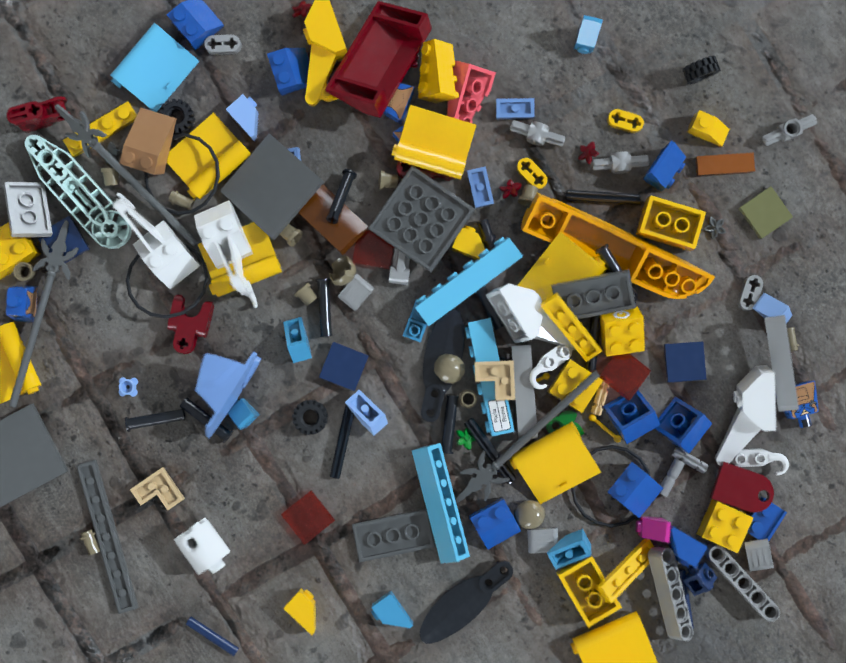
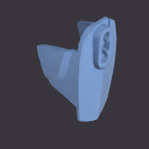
M253 352L245 365L217 355H204L196 391L215 411V414L205 427L207 438H210L241 394L242 389L247 386L262 360V358L257 356V353Z

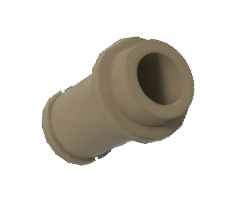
M172 191L168 199L171 205L176 204L188 210L192 209L195 201L179 194V191Z
M787 328L790 352L798 351L799 344H797L795 328Z
M92 529L80 534V540H83L88 555H93L100 551L94 537L95 532H92Z

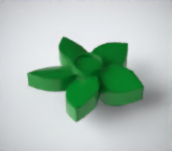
M467 428L464 432L457 430L456 433L460 437L457 440V445H463L467 450H470L471 442L475 441L472 435H469L470 432Z

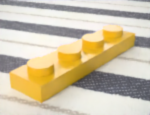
M127 101L90 123V129H98L107 135L106 137L94 136L98 138V142H102L132 124L137 114ZM68 137L63 140L74 158L84 152L81 141H75Z
M557 292L540 303L543 310L586 362L602 352L601 347Z
M643 539L597 586L606 603H612L650 564L648 552L654 547L650 539Z

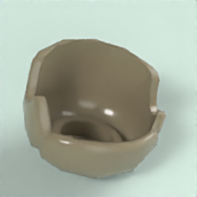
M341 256L332 264L333 274L329 273V277L334 285L344 286L354 279L356 265L348 256Z
M443 354L436 360L434 372L441 381L454 384L464 376L465 365L458 356Z
M534 500L523 501L517 506L515 511L517 523L525 529L539 527L544 522L546 516L545 508L538 501Z

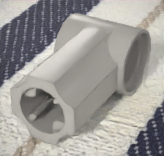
M396 248L394 249L389 283L408 285L410 258Z

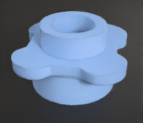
M120 378L119 395L136 396L138 393L136 390L138 380L136 378Z

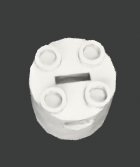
M203 518L174 539L176 545L198 575L207 569L212 574L216 573L226 565L222 558L231 552L206 518Z

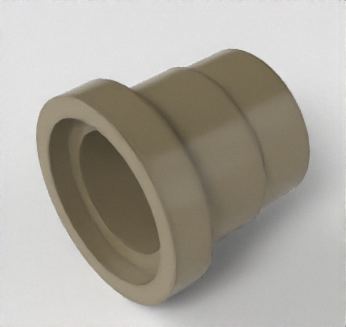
M101 168L105 186L119 185V173L114 168Z
M380 171L379 190L384 188L396 189L398 175Z
M525 185L521 196L518 198V203L530 207L538 192V188L533 185Z
M288 224L280 235L292 247L299 242L303 231Z
M20 262L14 267V276L19 281L32 280L36 276V271L32 270L33 267L29 263ZM28 268L29 275L24 277L23 272Z
M306 283L294 294L306 306L317 298L309 283Z
M470 389L463 390L459 394V404L464 408L474 407L477 403L476 393ZM470 393L474 399L471 404L467 405L463 402V396Z

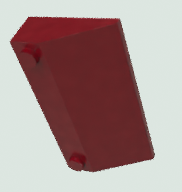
M378 1L326 86L325 91L365 114L381 118L421 49L423 42H425L432 30L428 14Z

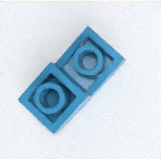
M415 301L403 336L421 342L427 323L416 310L415 305L417 303Z

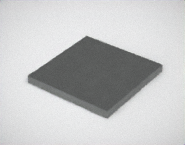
M269 133L223 186L220 192L269 237L275 240L322 186L324 181Z
M412 165L368 229L432 273L474 213L475 208Z
M30 404L0 420L1 508L68 472L34 404Z

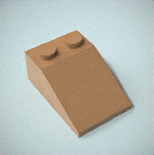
M140 108L123 145L119 164L153 175L164 174L177 118Z

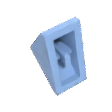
M766 293L761 295L753 307L764 318L785 315L786 324L792 317L788 305Z

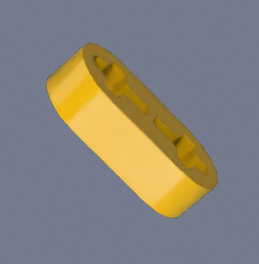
M620 109L612 110L607 117V122L611 127L629 133L639 132L644 125L641 116ZM616 114L619 115L618 118L621 119L617 123H615L614 119L612 118ZM637 120V124H639V126H636V128H632L633 125L628 122Z
M522 158L518 162L517 172L529 185L536 186L538 190L543 189L547 184L545 173L530 158ZM522 163L530 165L529 170L532 172L531 174L527 170H521ZM533 174L537 178H543V180L541 181L542 185L539 183L536 185L534 183L535 178L532 176Z

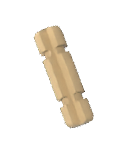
M601 378L603 382L600 388L597 389L593 402L595 404L594 406L592 405L591 413L597 416L602 414V406H604L608 394L607 389L611 384V381L605 378Z

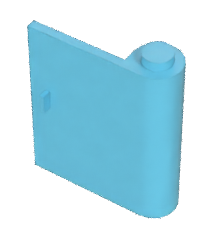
M153 23L110 74L112 77L111 82L119 88L123 86L151 110L157 112L197 65L199 60L162 28Z

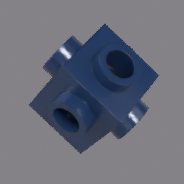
M704 562L696 567H689V572L683 579V582L691 593L696 596L710 591L718 577L708 564Z

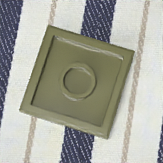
M772 186L738 208L759 239L764 238L793 218Z

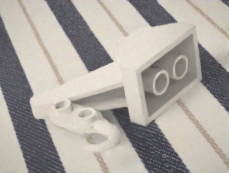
M119 192L116 194L119 199L113 203V206L140 238L133 246L151 271L169 289L174 288L201 266L164 220L154 227L134 210V205ZM127 215L133 216L149 232L143 236Z
M228 200L194 215L197 231L217 269L226 267L235 290L240 292L242 296L249 297L253 307L257 308L258 304L249 280L247 281L243 276L242 259L252 255L253 252L231 201ZM233 263L236 275L233 274L229 264Z
M512 284L493 289L486 294V297L505 325L514 343L529 341L534 338L557 345L541 357L537 366L532 369L529 375L530 383L534 388H546V384L539 385L536 382V376L541 372L552 371L571 357L572 350L576 349L547 313L544 312L540 304L542 299L534 290Z
M768 365L755 366L736 385V391L733 392L734 403H737L738 409L715 455V460L719 466L723 461L726 463L732 462L738 467L764 466L772 461H781L783 468L775 474L782 475L789 467L786 456L761 448L743 449L761 429L763 431H776L775 373Z

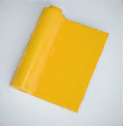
M410 105L399 144H394L391 155L395 156L394 160L461 180L476 124Z
M214 112L190 133V135L200 137L212 147L219 161L220 179L218 184L251 155ZM185 137L169 151L167 163L189 187L187 192L194 199L198 197L201 200L213 189L216 179L215 161L207 147L198 140Z
M254 222L242 226L253 252L252 255L242 259L243 276L246 280H249L250 284H254L282 273V268L269 236ZM199 243L198 247L211 276L209 288L212 295L216 294L217 297H221L236 291L226 267L217 269L203 243ZM233 263L229 264L233 274L236 275Z
M560 232L517 286L534 290L543 302L553 295L552 284L602 275L607 267L601 257L596 256L595 258L590 256Z
M14 322L0 326V404L9 401L25 351V346ZM31 360L20 395L36 393L39 391V387L42 386Z
M573 422L518 450L510 459L512 467L515 470L518 469L540 504L601 473Z
M636 611L572 638L573 643H570L574 654H579L582 663H658L642 621Z

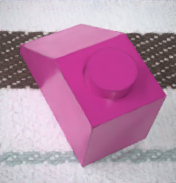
M641 516L639 521H636L635 529L641 538L669 542L671 522L663 518Z

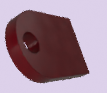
M722 461L710 498L749 512H760L768 508L772 503L774 489L772 483L765 476ZM762 490L767 492V498L764 501H760L758 498V494Z

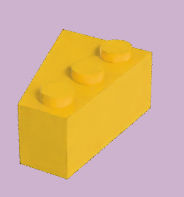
M437 39L423 42L418 99L440 103L459 98L458 92H455L454 85L457 82V77L453 75L452 68L455 66L453 44Z

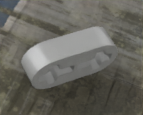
M212 35L207 37L204 43L207 51L213 55L237 54L242 47L240 39L235 35ZM234 40L237 45H234V48L231 49L230 45L225 44H231V41ZM213 41H215L217 44H221L216 45L215 49H212L211 46H209L212 45Z
M752 275L745 279L738 298L740 309L744 311L752 310L759 300L763 288L761 277ZM755 280V283L758 285L757 287H753L751 292L750 290L752 285L749 284V281ZM750 295L749 301L752 304L746 307V303L743 300L747 299Z

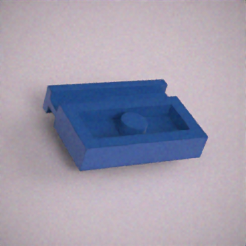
M761 497L759 500L764 501L766 498ZM773 503L763 511L751 512L749 516L753 517L747 533L758 540L768 538V541H770L787 512Z

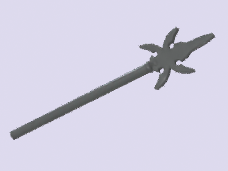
M60 105L54 106L74 132H67L65 136L75 141H81L83 151L88 158L92 157L90 147H93L192 246L198 242L98 142V138L94 136L106 137L107 135L98 129H90L89 120L83 111L79 112L80 121Z
M68 221L63 223L58 238L51 247L53 250L51 253L45 240L41 239V247L47 257L38 261L32 270L37 271L39 268L44 267L45 263H48L46 267L48 271L8 405L11 407H17L56 273L60 272V266H62L66 279L70 280V270L65 261L73 258L79 248L76 247L72 251L67 252L66 256H63L67 248L65 242L68 233Z
M594 370L496 461L492 462V464H487V468L483 467L486 453L483 451L478 460L479 469L468 468L460 472V474L469 475L476 473L477 476L471 478L468 486L457 497L456 503L462 501L472 492L483 488V484L486 485L484 489V501H486L491 493V483L501 484L510 480V478L501 477L494 479L493 475H497V470L599 378V373Z

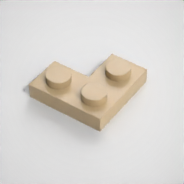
M514 361L474 362L475 382L495 381V400H515Z
M164 467L130 489L140 505H143L157 495L167 511L185 499Z

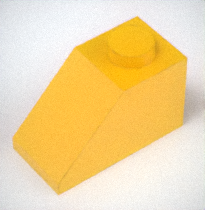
M699 110L693 116L687 133L722 147L730 129L717 117Z
M465 226L456 237L452 250L477 260L480 258L478 254L484 251L485 248L479 234L475 232L476 229Z
M301 588L283 609L313 635L316 630L314 595L306 589L304 591Z

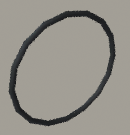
M186 133L173 135L172 139L187 137L198 140L207 147L215 161L216 179L213 190L207 199L194 209L178 212L165 208L169 213L175 215L191 214L206 206L216 193L220 179L219 161L212 147L200 137ZM144 172L146 190L154 197L149 188L148 173Z
M183 243L200 260L205 275L203 290L194 304L181 312L168 315L151 313L140 306L131 293L129 282L132 267L140 257L137 254L130 263L126 276L128 296L135 306L149 316L166 319L181 316L196 307L206 293L209 279L206 263L197 250Z
M609 445L596 448L590 452L592 456L598 451L607 449L626 451L639 460L646 473L651 477L650 470L642 458L628 448ZM571 488L574 504L582 516L596 525L613 528L627 525L638 518L634 515L627 521L615 524L598 522L583 511L577 502L575 488Z

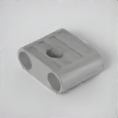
M356 274L354 279L340 292L338 298L352 310L356 311L375 288L360 275Z
M556 527L527 529L528 553H547L559 542L558 528Z
M768 538L744 542L750 572L774 568Z

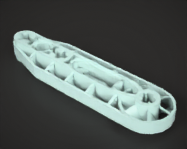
M38 135L28 136L25 139V147L39 179L98 244L109 249H117L125 245L132 233L131 226L118 211L110 210L114 207V202L68 152ZM35 143L42 149L41 151L36 149ZM48 144L52 145L57 149L53 150ZM61 152L67 154L72 161L65 164L59 157V154ZM52 155V160L46 163V158ZM76 164L85 175L78 178L71 169ZM43 168L51 176L48 182L45 181L40 171ZM56 168H59V169L62 170V173H63L62 176H61V174L59 173V171L56 170ZM87 179L97 188L92 193L83 184ZM55 183L64 190L60 196L51 187ZM79 187H81V189H82V190L89 196V198L96 204L95 207H93V206L91 205V202L83 195V193L80 191ZM73 192H75V194L81 198V200L84 202L86 206H89L91 208L90 211H88L84 207V205L76 198ZM100 192L110 202L105 207L96 198ZM68 196L77 205L73 210L63 201ZM79 211H82L89 218L86 224L76 215ZM115 214H119L117 223L112 220ZM127 225V228L122 229L121 226ZM111 226L114 227V228H112V229H114V232H113V233H110V232H109V231H111V230H109V228H110Z

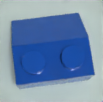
M203 0L181 2L167 14L171 22L195 50L205 43L207 37L214 35L224 27L223 23Z
M283 48L267 54L281 96L307 87L309 58L306 48Z
M671 140L662 149L643 178L644 181L661 192L665 188L669 189L675 181L673 176L676 172L680 173L685 166L683 161L686 156L675 142Z
M636 387L603 406L626 444L660 425L655 410Z
M675 396L658 418L660 425L654 429L689 454L712 423L703 413Z
M631 462L608 490V494L640 518L664 488Z
M503 497L469 515L487 549L521 532Z
M670 525L668 546L673 550L675 559L686 567H689L690 564L696 567L707 546Z

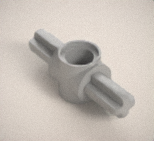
M811 114L800 120L796 118L788 120L786 123L777 126V130L762 137L763 143L769 146L780 140L783 142L801 135L803 130L816 125L817 118ZM787 126L792 128L793 134L787 132Z
M513 120L510 126V131L525 135L527 141L534 145L542 146L547 142L562 147L565 142V136L550 132L548 126L541 122L533 121L528 125Z
M615 152L610 155V158L594 159L592 161L593 170L610 169L613 174L628 173L632 167H645L649 165L648 155L631 156L628 152Z

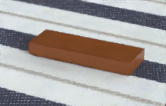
M754 152L695 157L697 176L755 172Z

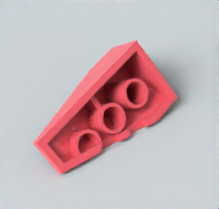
M455 60V66L452 68L453 75L457 77V82L454 85L455 92H458L459 98L448 100L447 116L472 123V118L476 111L479 112L482 107L480 104L483 98L487 97L491 91L496 72Z

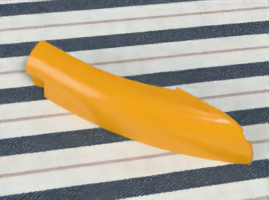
M536 193L530 207L526 209L522 220V231L549 243H552L556 236L562 232L587 254L595 258L599 256L595 251L603 245L609 244L608 248L621 269H629L631 283L667 298L685 299L687 296L695 293L699 294L715 278L714 275L627 231L540 193Z

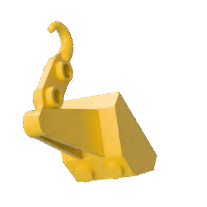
M314 0L304 21L306 28L303 31L308 44L311 45L305 100L309 106H316L320 100L331 102L338 99L327 93L325 88L328 85L327 82L336 61L343 60L347 49L330 0Z

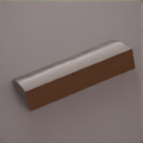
M322 184L298 213L333 247L344 255L369 227L345 204L338 223L332 224L333 218L331 223L328 222L326 217L335 195Z

